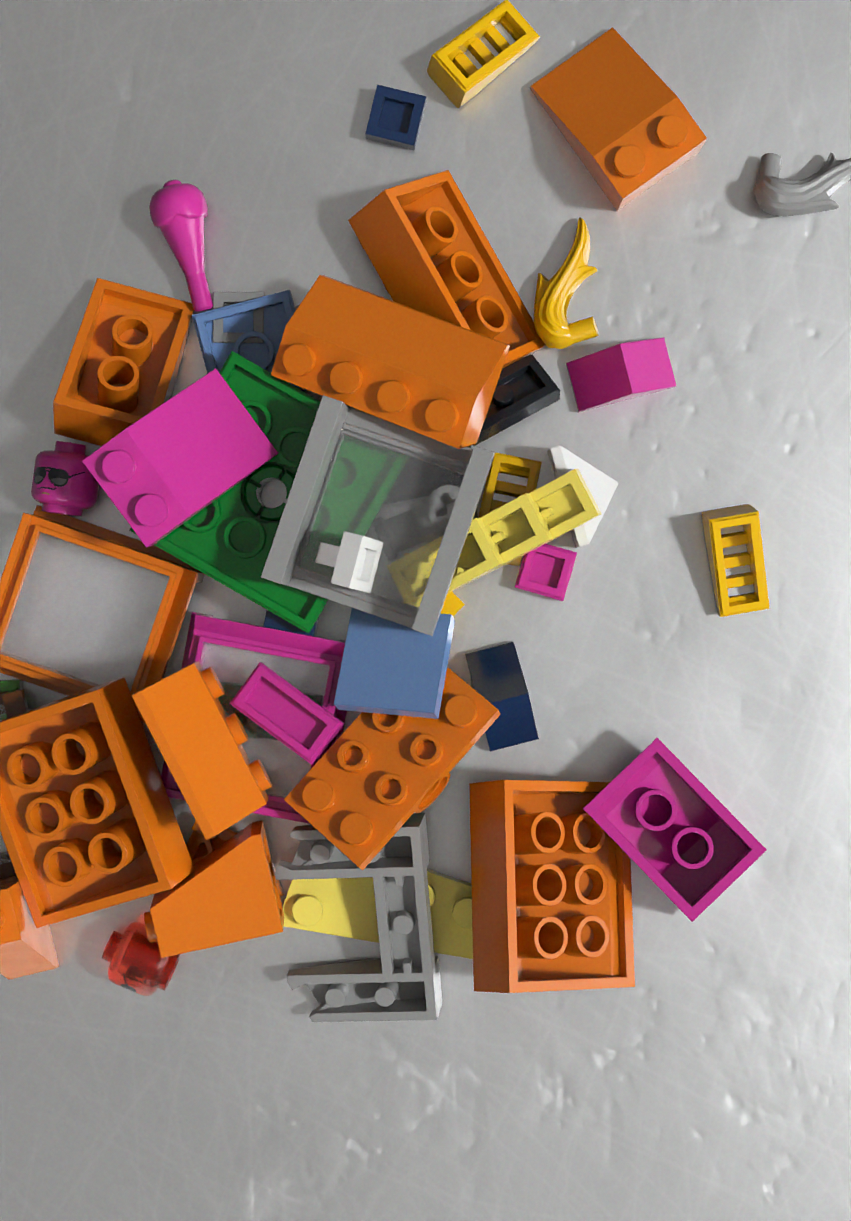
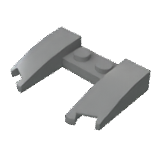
M413 813L363 871L311 824L294 827L290 837L301 840L292 863L282 860L279 863L275 872L276 880L373 877L381 959L343 962L289 970L287 983L290 988L294 990L307 984L320 1004L309 1016L312 1022L437 1020L443 1001L439 957L435 956L427 877V866L430 859L425 813Z

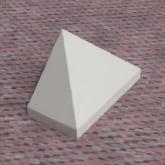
M560 445L552 447L547 453L555 479L573 469H579L602 514L571 530L575 548L590 543L619 482Z

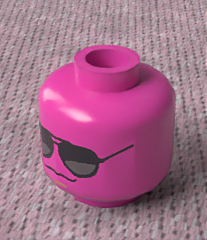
M56 441L55 451H42L37 454L31 494L34 500L43 504V512L82 517L83 509H89L96 505L99 483L82 462L88 457V455H85L86 445Z

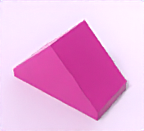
M664 337L617 344L566 363L578 413L676 387Z

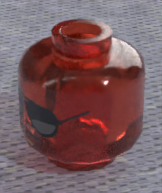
M133 922L127 926L123 934L113 931L103 952L102 959L110 962L107 973L112 983L140 995L150 996L158 988L166 990L181 954L161 958L158 942H149L145 924Z

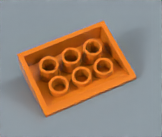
M125 677L72 694L0 721V832L36 928L172 889L195 871Z
M496 780L469 784L474 991L522 993L635 987L631 858L583 809L610 782Z

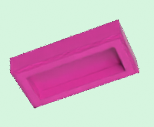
M259 662L229 703L311 765L316 764L345 724L262 662Z

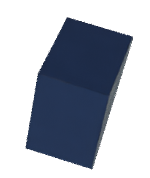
M514 642L465 654L474 689L494 705L501 714L485 732L490 752L539 739L529 693Z

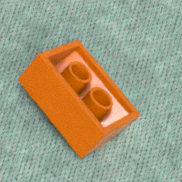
M198 660L131 696L205 839L208 840L266 805L269 796L265 790L271 788L272 783L259 759L250 762L242 746L243 743L249 741L248 736L235 713L229 716L226 715L218 699L225 692L213 668L210 666L203 670Z

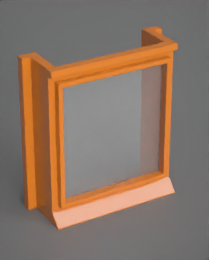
M36 505L34 514L23 513L0 580V673L67 696L125 677L129 691L133 695L164 678L196 583H202L205 574L155 545L146 548L141 540L68 515L43 512L42 506ZM135 704V707H136V710H137V712H138L140 721L145 722L144 719H143V717H142V715H141V713L139 712V710H138V708H137V706H136V704Z

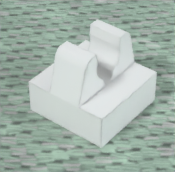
M344 531L340 547L320 542L315 563L334 567L331 579L332 584L371 593L384 542Z

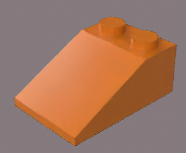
M613 27L530 86L533 94L616 211L697 155L707 140V137L677 95Z
M97 278L53 401L54 434L103 446L123 430L171 399L193 319L192 315H194L192 303Z

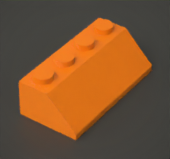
M449 170L385 189L348 220L394 302L509 344L510 347L503 368L529 354H534L546 346L538 336L534 321Z
M319 275L285 326L271 376L319 395L342 401L350 407L461 449L476 444L510 345L328 276Z

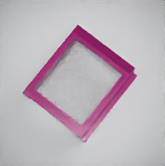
M192 612L181 669L198 660L203 670L210 666L213 668L225 692L218 699L226 715L229 716L235 713L248 736L249 741L243 743L242 746L250 762L259 759L264 766L272 787L265 790L269 796L267 804L253 813L310 824L286 803L284 798L314 765L308 763L229 703L259 662H262L345 723L347 711L338 710L334 705L346 640L337 641ZM344 725L342 726V728L340 729V731L337 733V735L334 737V739H333L332 742L329 744V746L326 748V750H325L324 753L321 755V757H322V756L327 752V750L336 742V740L343 734ZM164 760L161 778L168 797L185 800Z

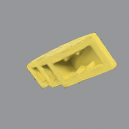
M573 469L531 493H525L492 512L473 519L448 593L602 515L579 469ZM443 536L387 565L406 604L419 608Z

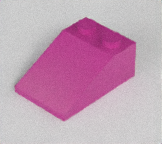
M214 369L123 430L82 462L147 548L155 545L279 453L219 371Z
M658 738L583 808L692 922L767 851Z

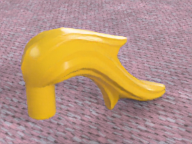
M581 217L578 219L571 250L556 274L548 280L543 274L538 273L534 303V324L538 336L548 348L565 349L574 343L599 336L593 316L570 324L566 317L567 308L575 290L586 278L597 272L594 266H588L590 235L587 225Z

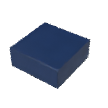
M377 85L365 133L366 139L415 150L427 102L426 96Z

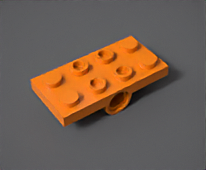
M447 667L439 719L362 712L284 798V801L363 871L414 812L420 813L437 799L449 782L450 771L501 714L494 705Z

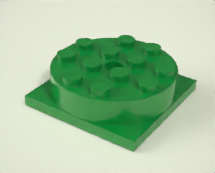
M231 351L219 373L279 454L161 539L155 546L309 634L329 600L261 578L286 505L283 502L276 508L266 507L261 500V490L266 483L278 480L284 483L287 492L285 499H288L321 401L288 382L271 376V373ZM347 435L344 436L300 568L332 578L334 567L315 563L320 542L340 547L344 531L367 537L370 527L411 458L410 456ZM131 527L129 531H131V532H133L134 534H136V533L134 532V530L132 529V527Z

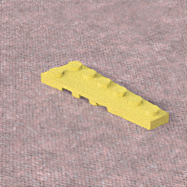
M427 868L434 953L473 959L472 884ZM373 877L296 879L291 881L283 904L284 927L379 943Z

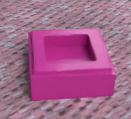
M544 544L523 555L514 587L564 601L577 552Z

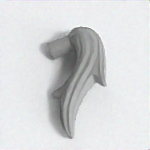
M767 153L761 157L759 176L755 184L754 193L759 206L770 215L785 217L839 208L838 204L830 199V197L837 188L851 180V158L836 160L834 154L830 153L826 163L817 173L802 180L791 181L779 178L782 161L779 155Z

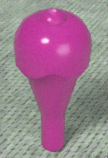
M179 180L167 181L163 188L157 190L151 198L149 205L151 220L154 226L160 228L185 275L193 310L196 312L210 310L213 307L204 265V218L208 216L207 202L203 192L198 187L189 183H181Z

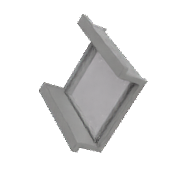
M323 395L261 578L320 596L433 636L495 452L474 446L473 449L468 447L457 449L381 418L351 409L344 402ZM344 531L384 542L371 593L332 584L331 579L334 567L315 563L320 542L340 547Z

